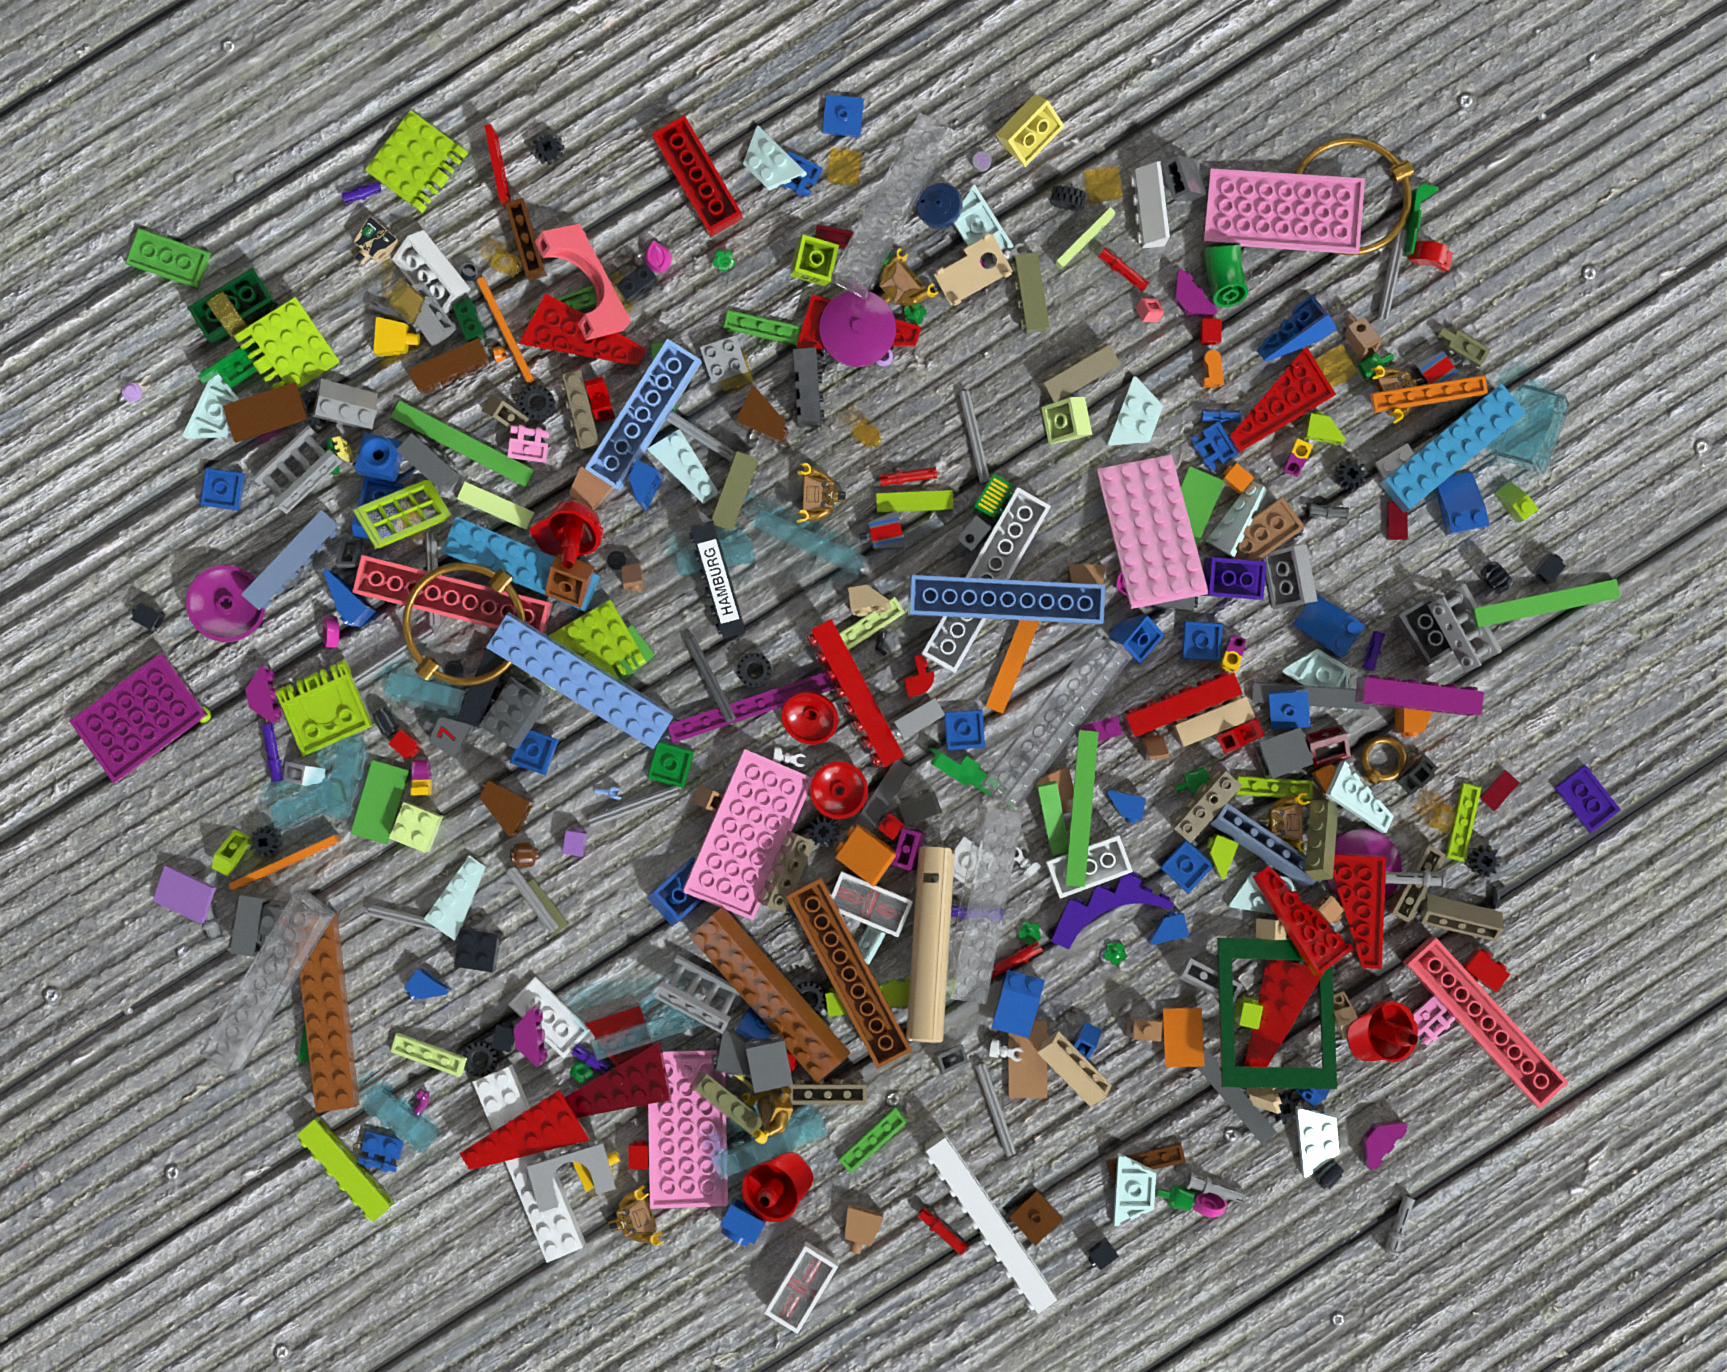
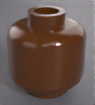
M531 842L516 843L513 849H510L511 864H514L516 868L533 867L535 860L539 859L538 848H534Z

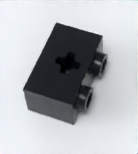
M644 262L615 284V288L629 305L655 285L658 280L657 276Z

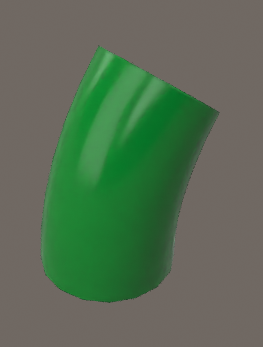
M1241 244L1204 246L1206 274L1214 304L1220 308H1229L1240 304L1248 295V286L1242 265Z

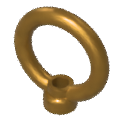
M1374 737L1363 747L1361 764L1366 772L1363 778L1373 785H1377L1379 781L1396 779L1406 767L1407 756L1405 749L1400 742L1392 737ZM1381 743L1394 747L1399 756L1398 766L1388 774H1381L1378 770L1372 768L1369 763L1371 749Z

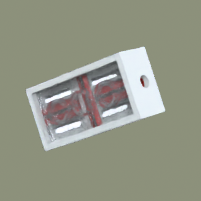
M841 871L832 893V897L841 914L896 937H899L913 903V900L877 885L873 887L865 880Z
M805 1241L767 1304L764 1314L798 1334L837 1270L839 1261Z

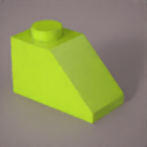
M1314 411L1313 414L1311 413L1307 416L1303 439L1335 445L1345 443V437L1331 417L1325 416V413Z
M1508 482L1494 493L1516 523L1526 520L1539 510L1529 495L1512 482Z
M234 829L214 854L212 869L229 877L240 863L250 844L248 840L252 839V837Z
M1214 834L1208 840L1206 847L1209 849L1207 853L1218 877L1225 879L1239 843Z

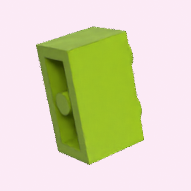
M1244 996L1243 999L1237 998L1234 1022L1241 1026L1259 1029L1263 1006L1258 1004V1000H1255V998Z

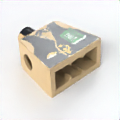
M369 216L354 240V243L361 248L354 258L362 265L369 257L378 263L399 247L401 243L375 219Z

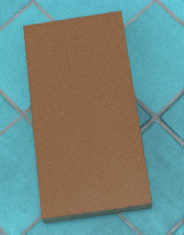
M1282 496L1252 518L1250 526H1246L1243 532L1244 538L1242 542L1238 543L1236 547L1237 553L1235 557L1229 556L1232 559L1259 561L1303 530L1305 525Z
M1034 1020L1029 1038L1008 1033V1048L1020 1047L1024 1050V1052L1015 1051V1056L1022 1058L1019 1062L1013 1061L1008 1057V1098H1047V1062L1037 1053L1042 1042L1047 1039V1020Z

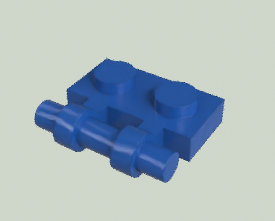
M788 151L787 154L807 175L796 177L801 180L800 184L791 181L787 184H781V187L789 188L796 191L797 195H804L809 198L812 191L807 189L806 186L807 184L815 186L823 168Z
M1219 422L1201 432L1205 438L1204 440L1200 441L1197 435L1191 438L1194 444L1193 448L1199 452L1203 459V464L1207 465L1210 471L1217 468L1213 462L1217 458L1222 465L1239 454ZM1209 444L1214 452L1211 456L1204 447Z
M367 1130L361 1151L369 1152L368 1157L360 1156L358 1164L365 1165L366 1168L370 1169L375 1167L382 1169L383 1172L388 1173L391 1171L396 1173L398 1165L391 1163L392 1158L398 1160L401 1158L405 1139ZM375 1154L386 1156L385 1161L375 1160Z

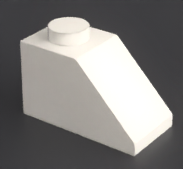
M285 762L283 781L322 788L325 781V769Z

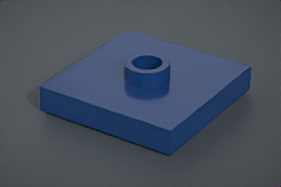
M826 94L822 133L860 137L864 98Z
M205 467L200 505L240 511L245 473Z
M1184 621L1181 659L1221 662L1223 623Z
M1308 689L1269 692L1271 730L1310 727Z
M983 709L944 712L947 750L985 748Z
M530 729L518 749H514L509 763L546 776L559 739Z
M1185 839L1159 868L1189 894L1214 865Z
M749 1007L735 1030L749 1040L752 1038L764 1039L774 1034L751 1007Z

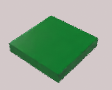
M658 741L647 778L685 788L695 751Z

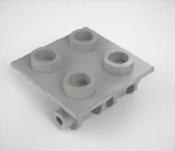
M736 335L700 347L712 383L748 372Z

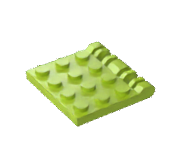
M410 110L365 171L423 213L427 206L417 198L419 197L427 204H430L431 200L428 196L422 194V191L427 188L432 194L437 195L439 191L430 185L429 182H433L442 189L449 180V177L439 169L442 167L450 174H453V168L447 165L445 161L449 158L455 164L460 165L462 161L453 155L452 152L462 159H465L468 152Z
M296 296L234 335L238 343L252 335L251 339L240 345L242 349L249 347L255 341L260 348L250 352L248 358L252 359L263 351L265 355L253 362V365L260 374L272 367L275 368L274 371L263 378L265 382L273 379L277 374L280 375L282 380L273 384L270 388L271 390L296 382L300 388L340 363V360Z
M612 600L607 601L549 635L552 639L618 679L619 676L613 667L614 664H616L622 676L626 675V669L621 664V660L626 658L633 670L637 666L631 657L632 654L639 666L647 663Z
M345 659L337 662V665L332 664L330 666L334 677L332 681H330L328 672L324 668L319 671L320 673L314 672L303 678L304 682L301 679L297 680L299 696H297L291 684L286 685V688L276 689V695L302 757L373 727L351 675V669Z

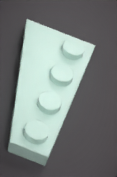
M680 429L647 448L703 504L717 496L718 490Z
M1251 481L1206 542L1210 546L1235 557L1237 553L1236 547L1244 538L1243 532L1246 526H1250L1252 522L1251 516L1253 512L1258 510L1267 489L1263 485Z
M1340 761L1326 796L1379 832L1387 833L1394 816L1379 799H1376L1371 794L1372 791L1368 786L1362 784L1359 780L1360 777L1348 768L1349 765L1346 761Z
M469 856L424 920L454 941H457L459 930L464 924L465 917L486 867Z

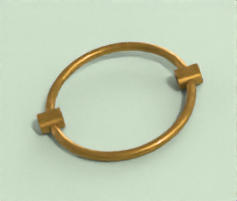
M1355 137L1338 138L1325 142L1310 151L1299 163L1294 174H1302L1307 165L1316 156L1328 149L1337 146L1355 145L1369 148L1385 157L1392 164V167L1389 168L1392 181L1396 184L1402 182L1403 209L1394 228L1381 240L1360 247L1359 254L1335 253L1347 256L1363 255L1387 245L1399 234L1405 225L1411 209L1412 192L1409 177L1414 175L1413 166L1408 160L1400 162L1389 150L1370 140Z
M451 563L432 570L421 578L412 589L403 612L404 638L411 655L419 664L415 671L421 678L429 680L433 676L454 685H477L498 677L512 663L505 660L493 671L472 678L453 677L438 671L437 669L441 666L438 661L429 655L423 658L412 638L410 619L412 607L418 594L431 580L439 575L457 570L475 571L490 577L491 580L488 583L496 591L502 593L506 590L514 603L517 617L526 622L525 612L518 594L510 584L514 577L507 570L501 567L495 572L490 568L475 563Z

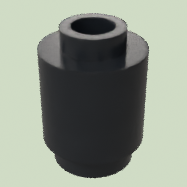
M386 707L372 714L374 717L373 721L382 736L387 735L390 737L398 732L399 724L391 711L387 710Z
M1335 1161L1327 1163L1316 1175L1318 1179L1316 1183L1324 1190L1326 1188L1330 1190L1343 1177L1342 1174L1345 1171Z

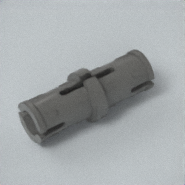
M376 299L371 301L372 303L369 305L370 311L383 315L385 319L407 323L405 320L408 321L409 319L408 313H404L395 309L393 305H386Z
M1310 504L1308 515L1325 517V519L1339 518L1347 520L1349 517V507L1332 506V504H1327V506Z

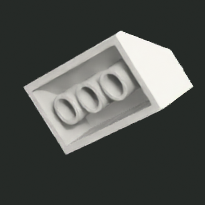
M1157 161L1135 169L1130 177L1131 187H1135L1133 204L1137 206L1138 212L1135 213L1136 225L1139 224L1140 232H1137L1138 243L1142 245V249L1165 246L1170 238L1161 161Z
M424 230L407 236L392 258L412 285L424 282L445 313L453 308V304L462 301L470 291L469 286Z
M1119 835L1089 845L1085 887L1065 885L1068 853L1045 861L1059 898L1133 872Z

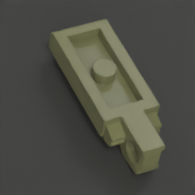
M1442 328L1436 335L1445 341L1443 345L1446 348L1458 353L1461 357L1478 367L1482 365L1490 352L1489 348L1459 330L1452 329L1450 332Z

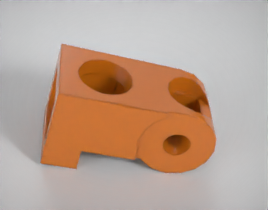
M1210 350L1202 359L1203 365L1206 367V378L1202 380V388L1221 387L1224 384L1221 355L1216 350Z

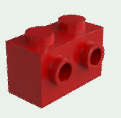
M1474 949L1462 964L1463 968L1490 991L1497 992L1511 974L1506 971L1507 967L1499 961L1494 962L1489 952L1484 949Z

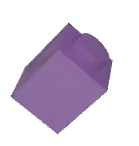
M572 827L571 831L567 830L562 854L584 856L587 833H583V829Z

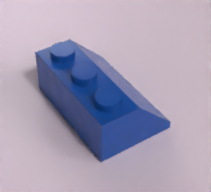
M637 460L635 464L632 463L629 467V480L637 503L647 512L662 482L663 476L658 469Z

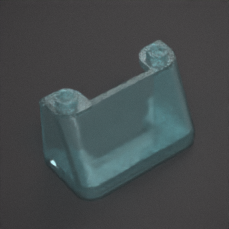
M1520 383L1519 388L1515 389L1513 397L1526 414L1506 430L1503 439L1494 443L1492 453L1496 458L1543 475L1548 467L1567 417L1569 402L1565 394Z

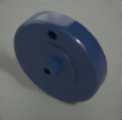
M936 183L928 186L920 194L917 201L919 217L924 224L935 229L946 228L955 223L963 209V201L958 190L947 183Z

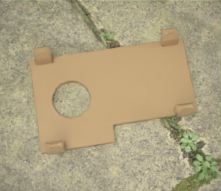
M988 232L982 235L983 239L965 248L964 251L967 256L945 269L941 267L935 270L936 274L934 276L950 306L953 304L956 306L961 303L960 300L1002 277L1006 278L1012 275L1011 272L1013 271L993 234ZM988 252L996 256L997 263L992 269L982 267L980 258L984 253Z

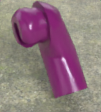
M422 1088L415 1094L416 1098L420 1100L412 1110L418 1116L422 1114L429 1103V1092L427 1090L424 1091Z

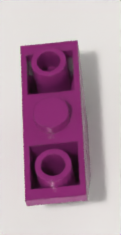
M1182 268L1178 270L1175 278L1174 303L1185 316L1204 318L1206 316H1215L1218 311L1214 302L1204 296V290L1199 285L1196 286L1194 284L1193 278L1188 271H1184Z
M260 666L245 689L249 708L271 723H280L282 712L276 702L278 697L272 682L274 680L273 670L269 666Z
M535 1004L513 1029L516 1049L536 1066H541L546 1061L548 1055L547 1048H544L545 1030L542 1029L541 1023L543 1012L540 1010L539 1004Z
M1402 1121L1373 1123L1362 1137L1364 1165L1369 1170L1377 1169L1381 1165L1382 1158L1386 1153L1389 1154L1394 1149V1143L1398 1138L1404 1137L1408 1125Z

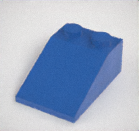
M1473 472L1450 476L1436 487L1446 536L1490 526L1486 506Z
M365 477L357 507L402 490L403 484ZM393 502L382 506L388 517L399 513ZM378 508L366 512L373 524L384 520ZM354 515L352 522L353 537L370 540ZM398 518L391 520L395 529ZM387 523L375 527L381 538L393 534Z
M325 568L323 573L337 612L341 615L340 619L348 626L361 627L376 610L359 594L353 593V588L336 572Z
M1317 595L1318 601L1307 603L1292 625L1334 656L1341 658L1352 646L1365 628V625Z
M693 856L647 897L650 903L671 926L678 923L702 901V899L682 891L695 862Z
M1007 970L1004 974L991 1029L1029 1038L1045 980Z

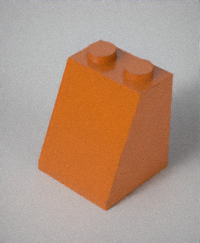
M1395 707V733H1401V737H1418V733H1424L1433 712Z
M856 823L854 827L851 825L847 830L845 841H840L834 850L836 852L835 858L871 886L875 887L896 857L895 848Z

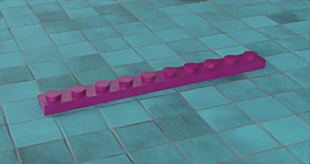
M821 673L729 704L736 717L735 720L729 723L726 722L720 708H716L668 725L672 741L675 743L783 707L786 701L796 693L812 691L822 694L833 690L835 686L832 680L829 681L825 674Z

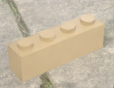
M1239 695L1229 699L1230 703L1223 705L1222 702L1212 706L1213 710L1205 712L1204 709L1194 713L1195 717L1188 719L1184 717L1177 720V724L1173 725L1181 747L1254 719L1255 716L1247 696L1241 698Z
M1059 1031L1042 1042L1037 1053L1067 1082L1082 1100L1091 1107L1106 1098L1112 1085Z

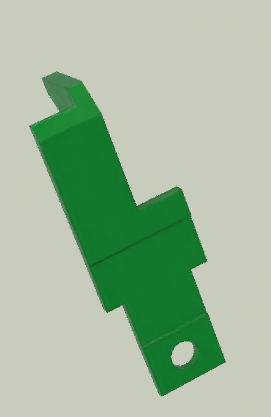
M1421 184L1411 191L1412 201L1410 213L1406 221L1407 236L1404 257L1414 252L1417 229L1420 228L1421 202L1438 191L1436 186Z
M929 746L928 750L935 754L930 764L966 787L970 783L990 796L999 782L980 770L979 767L981 765L966 755L961 763L958 764L933 747ZM987 782L991 783L990 788H986Z

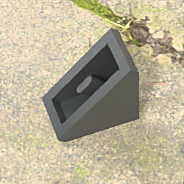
M342 540L336 567L343 570H358L362 555V540Z
M963 1044L934 1053L941 1075L968 1063Z

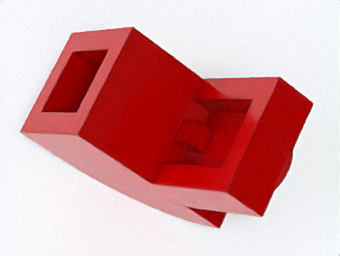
M1416 241L1414 252L1408 255V260L1419 266L1432 265L1442 271H1449L1453 252L1447 249L1448 246L1442 243Z
M603 376L584 381L596 422L615 419L610 394Z
M922 654L914 656L918 675L904 679L908 698L924 694L931 688L934 682V671L926 673V669H929L927 659L923 658Z
M1255 718L1235 726L1216 737L1224 754L1265 736L1258 719Z

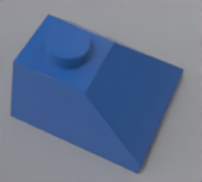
M1146 614L1120 621L1108 636L1122 650L1141 664L1162 639L1164 633Z

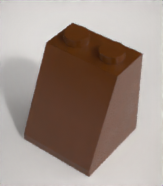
M752 386L736 419L737 425L746 431L780 445L781 441H786L789 434L786 421L757 388Z
M496 780L484 782L479 790L481 793L479 798L506 834L510 837L517 836L535 801Z

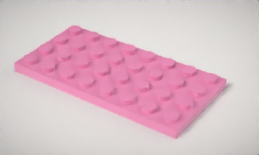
M1211 169L1204 244H1241V246L1359 254L1365 178Z
M1172 454L1097 469V476L1131 609L1208 594Z
M743 749L682 891L754 920L761 904L758 902L760 891L765 885L767 875L771 871L787 831H792L813 778Z
M717 1049L662 1051L672 1099L648 1104L650 1209L728 1206L726 1116L689 1087L698 1074L704 1072L726 1089L725 1073L713 1071L714 1066H711L713 1054H716Z

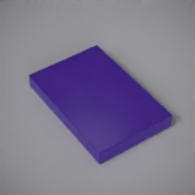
M1585 764L1553 787L1588 833L1594 832L1621 811Z

